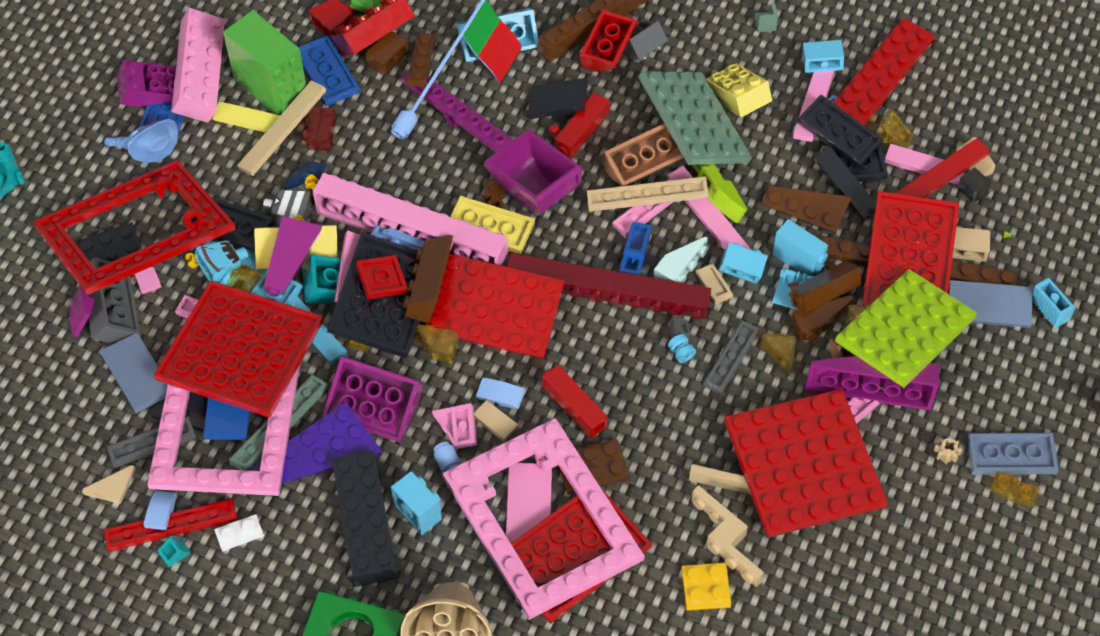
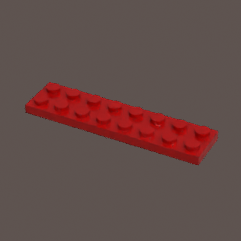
M902 18L833 103L865 126L931 45L936 35Z

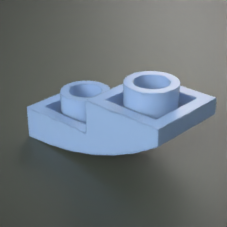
M482 378L476 397L479 400L496 402L502 407L519 409L525 389L506 382Z
M154 492L146 512L145 528L167 530L170 513H173L177 493Z

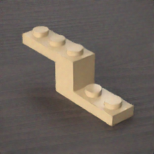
M698 485L692 493L694 506L699 510H704L714 523L719 524L708 535V549L714 555H719L723 558L729 568L736 569L747 583H752L757 587L763 580L764 572L735 548L746 536L748 526Z

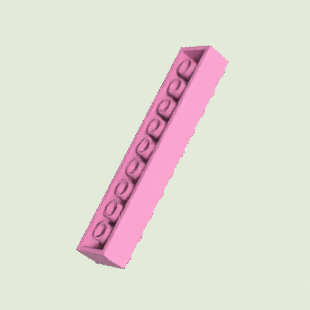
M323 173L313 190L317 214L370 233L376 225L386 229L391 227L423 241L453 235L449 254L504 267L509 260L508 237L501 233H494L481 226L468 224L464 220L451 218L444 213L431 211L427 207H420L407 200L394 198L390 194H383L370 187L366 188L357 185L353 181L340 179L336 175Z

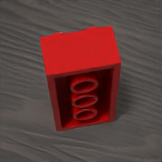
M380 0L381 4L376 7L371 6L365 10L366 14L362 16L357 15L349 20L350 23L344 26L343 24L335 28V33L330 35L341 56L355 55L415 17L407 0Z

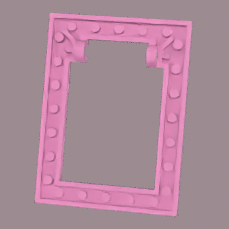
M300 365L272 416L268 419L260 471L175 467L190 391L168 384L148 479V488L279 496Z
M556 418L444 472L442 475L529 620L638 564L645 558ZM532 455H535L536 463L541 471H547L559 465L612 549L537 588L485 503L486 500L496 496L494 487L489 488L488 477Z

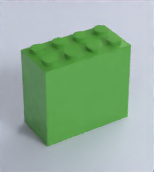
M252 10L223 31L233 77L239 85L273 114L281 116L306 87L300 48Z

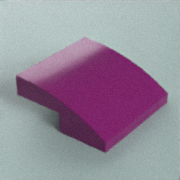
M79 286L71 301L69 311L71 331L73 336L77 338L91 314L95 299L87 296L81 286Z

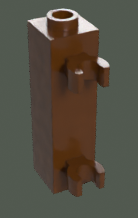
M848 261L838 265L831 262L825 265V268L828 270L800 284L797 281L788 283V287H791V292L788 294L791 297L792 306L807 313L860 286V267Z

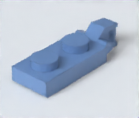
M376 225L371 232L372 236L417 251L419 247L423 248L425 241L391 227L386 229Z

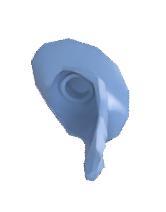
M163 119L132 131L127 137H107L104 142L108 147L117 146L128 150V153L134 160L143 163L157 162L172 153L178 141V127L175 121Z

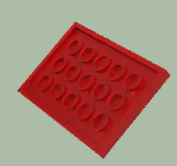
M878 191L862 309L868 308L909 269L948 294L960 203Z
M449 254L437 303L429 323L425 324L424 331L544 360L565 281Z
M602 489L642 553L645 554L652 548L653 544ZM578 495L511 543L537 588L612 550ZM611 578L541 614L551 624Z

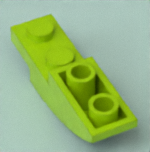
M694 164L693 167L698 174L697 178L706 177L708 199L724 215L735 223H739L747 211V207L731 180H724L715 164Z

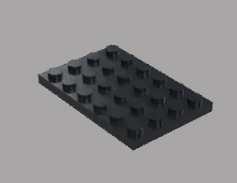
M361 232L327 332L407 359L419 320L405 316L407 308H404L403 305L406 295L410 296L411 292L407 291L406 294L367 299L356 268V262L396 255L408 287L410 280L415 279L412 271L414 264L419 263V259H416L418 251Z

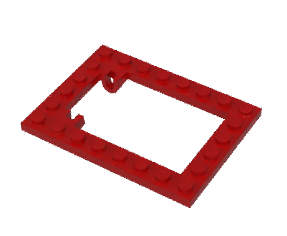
M179 160L33 221L36 230L87 295L235 230L234 222ZM167 189L171 193L177 191L191 206V209L185 212L182 219L186 230L95 269L65 231L66 228L153 191L159 198L164 197V191ZM195 216L196 221L191 223L192 217Z

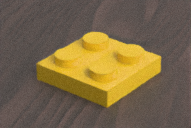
M726 563L682 566L686 611L731 607Z

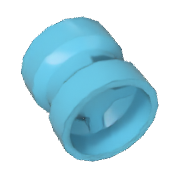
M685 334L675 336L668 343V347L672 352L676 353L675 357L680 363L690 360L696 354L693 345H689V340Z

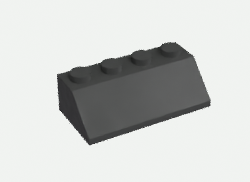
M95 257L90 261L95 269L111 263ZM130 276L87 295L95 299L89 316L92 339L110 343L123 340L135 333L140 335Z

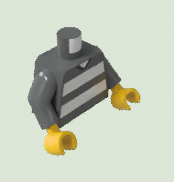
M309 175L303 184L278 191L276 200H264L263 210L271 211L275 225L278 227L280 226L282 216L307 222L313 205L310 190H314L319 179L314 175Z

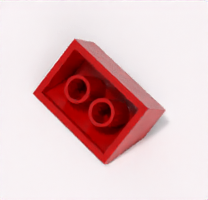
M602 9L580 54L582 68L598 73L616 68L638 21Z

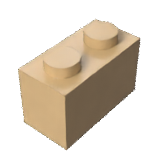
M957 226L953 259L986 262L990 252V230L980 228L969 229Z

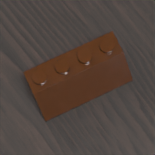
M453 235L426 240L423 248L419 247L416 259H419V263L414 264L412 271L415 279L410 280L407 290L411 294L410 296L406 295L403 305L404 308H407L406 317L429 323L439 296Z

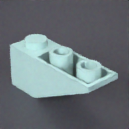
M703 237L666 254L655 267L654 278L684 283L688 272H692L695 269L697 260L700 257L703 258L707 253V237Z

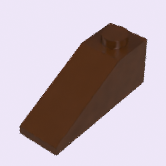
M852 296L828 301L807 313L799 309L794 310L791 322L799 342L804 340L811 341L819 337L851 308Z

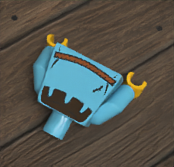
M208 241L196 247L195 254L188 253L185 256L188 266L196 268L199 265L209 282L214 281L230 286L239 275L241 260L248 258L244 247L234 250L229 241Z

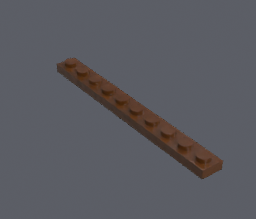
M817 235L818 239L828 245L827 258L868 266L869 244ZM952 260L950 280L1017 286L1018 272Z

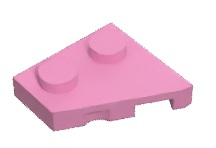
M471 403L432 411L433 416L456 449L477 445L474 407Z

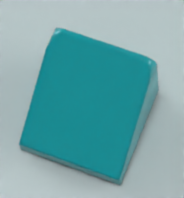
M170 536L157 550L168 567L173 566L191 553L179 536Z

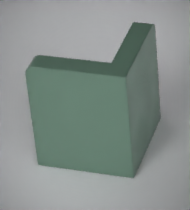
M771 3L770 12L755 13L754 19L757 33L776 31L778 14L775 3Z

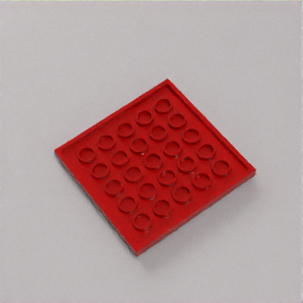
M210 281L154 373V379L270 418L323 324L324 318L322 315Z
M843 389L742 412L724 418V423L767 538L879 510L889 505Z

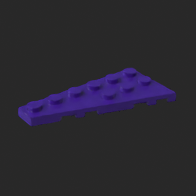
M345 402L288 441L281 484L332 470V459L372 451L378 456L382 455L383 451ZM261 460L250 471H260Z

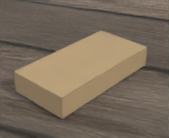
M714 263L695 271V275L702 286L711 288L710 299L714 305L733 297L732 291Z
M487 400L474 412L475 420L503 442L518 429L516 422Z

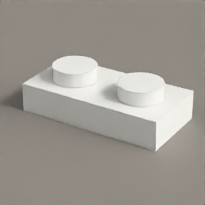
M256 514L214 529L222 551L264 536Z

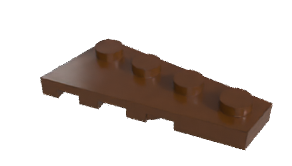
M769 186L762 206L836 235L852 197Z

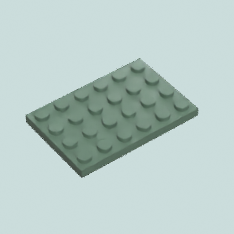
M642 71L638 77L688 165L750 162L752 157L747 147L744 145L702 72Z

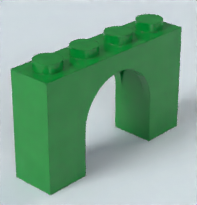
M319 591L303 636H331L338 624L354 618L369 623L374 629L373 636H401V626L405 616L397 609L391 608L387 610L375 603L365 604L353 597H347L346 599L339 597L334 592L327 591L324 593Z

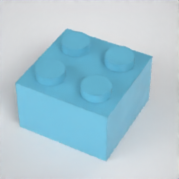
M411 471L391 486L393 503L410 524L423 535L442 520L441 500L435 491H430L426 487L427 485L421 476L416 477Z

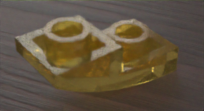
M997 471L991 486V492L1011 502L1034 509L1040 492V486L1018 481V476Z

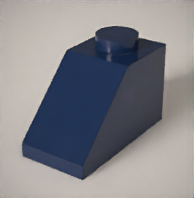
M306 162L288 176L284 190L303 184L309 175H314L320 180L323 173L327 174V164Z

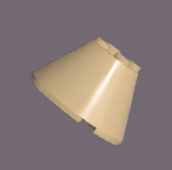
M448 582L436 584L429 594L409 610L402 622L401 636H492V630L476 598L469 590V586L464 582Z

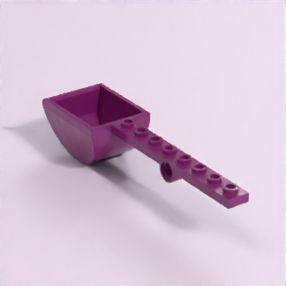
M409 72L402 76V83L420 96L425 87L408 86L407 78ZM435 81L425 94L423 99L441 111L453 128L461 126L496 152L484 161L486 169L512 198L531 213L541 215L580 184L582 168L530 129L515 139L511 138Z

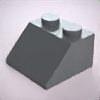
M640 21L636 24L623 51L630 60H645L649 57V53L663 48L662 44L667 42L668 39L659 21Z

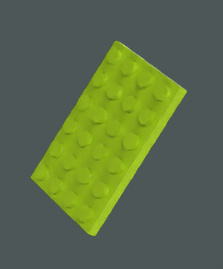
M909 269L836 336L835 342L905 388L976 318L977 312Z

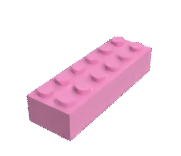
M189 8L182 18L171 112L207 123L216 112L225 19Z

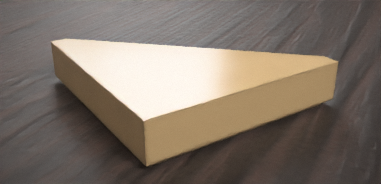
M131 465L83 488L82 492L87 496L121 504L136 469Z

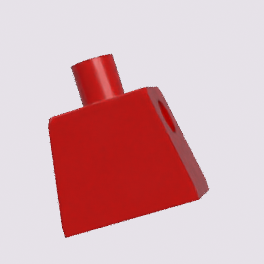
M328 0L309 10L311 23L325 36L328 35L332 43L334 42L330 35L335 33L334 29L343 24L344 26L350 23L349 20L352 18V12L356 10L349 7L350 1L343 5L339 0Z

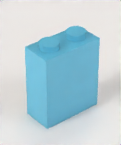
M788 219L776 232L773 255L795 270L800 271V273H806L807 276L814 277L825 269L824 262L828 257V245Z

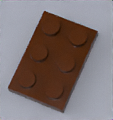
M618 439L576 449L600 487L630 479ZM560 469L567 495L576 493Z

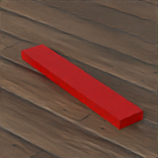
M976 138L895 194L926 198L990 155V150Z
M231 498L170 513L167 530L145 528L144 520L104 529L107 550L111 552L170 536L238 521L234 501Z

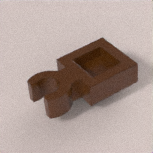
M495 179L483 180L485 200H489V205L497 204L503 209L502 199H505L504 188Z

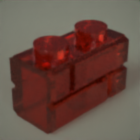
M313 107L311 114H307L306 126H308V130L303 132V141L306 142L307 149L331 150L336 123V114L333 108L322 109V107Z

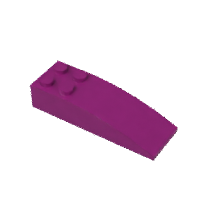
M859 357L811 361L805 391L822 394L843 389L846 398L868 399L871 402L878 401L884 404L930 411L939 386L940 365L929 363L903 388Z

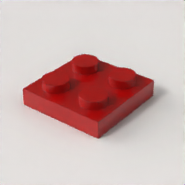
M396 255L356 262V268L367 299L407 293L408 287Z

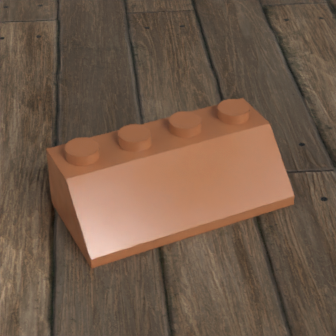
M664 123L605 151L600 161L608 176L622 187L684 157Z

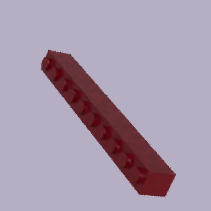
M514 253L510 254L507 266L509 268L564 280L565 284L562 294L575 298H589L593 301H606L615 305L623 304L633 308H645L654 312L662 311L673 315L691 316L694 319H706L711 296V288Z

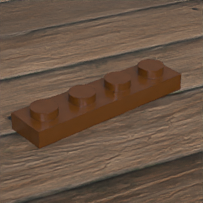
M417 34L407 78L408 86H427L436 44V34Z

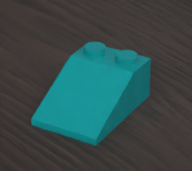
M317 255L309 256L302 266L305 302L316 304L337 303L335 302L341 259Z

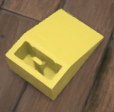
M737 63L729 65L726 69L716 72L706 79L711 89L725 106L739 117H743L772 101L768 81Z

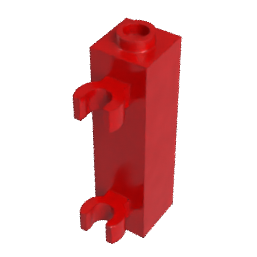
M594 92L589 99L586 98L585 111L577 112L563 130L552 124L548 129L550 132L548 137L555 140V148L572 159L610 113V100Z
M559 365L553 369H548L543 374L542 387L550 394L552 400L558 403L582 428L587 437L592 439L608 427V416Z

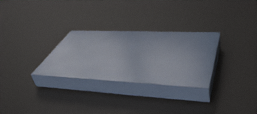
M950 280L948 294L977 312L976 318L971 323L1031 328L1032 287Z
M138 333L100 351L102 358L135 413L165 399L168 384L154 379V373L158 366Z
M1053 433L967 434L971 475L1058 474L1059 472Z

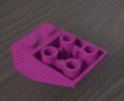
M123 60L117 73L120 104L141 107L172 101L176 67Z

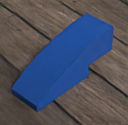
M632 222L619 272L641 276L652 225Z

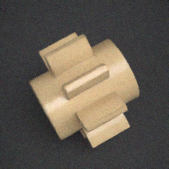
M951 436L944 440L940 438L938 445H935L934 451L938 452L936 459L944 461L945 464L950 461L956 462L962 452V449L958 448L959 441H955Z

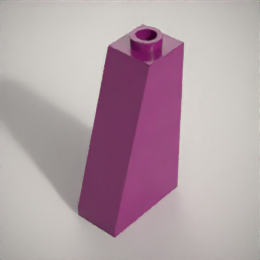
M282 216L264 284V291H267V294L272 296L285 294L320 237L321 225Z

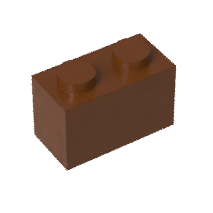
M393 31L380 38L373 47L368 48L365 53L367 65L385 76L409 53L408 41Z

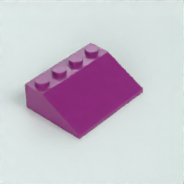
M341 356L322 417H325L346 402L368 432L401 443L418 406L425 382Z

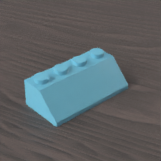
M526 8L496 14L519 40L522 46L520 51L537 48L538 34L533 9ZM467 21L456 23L458 34H460ZM462 36L460 43L466 62L479 60Z

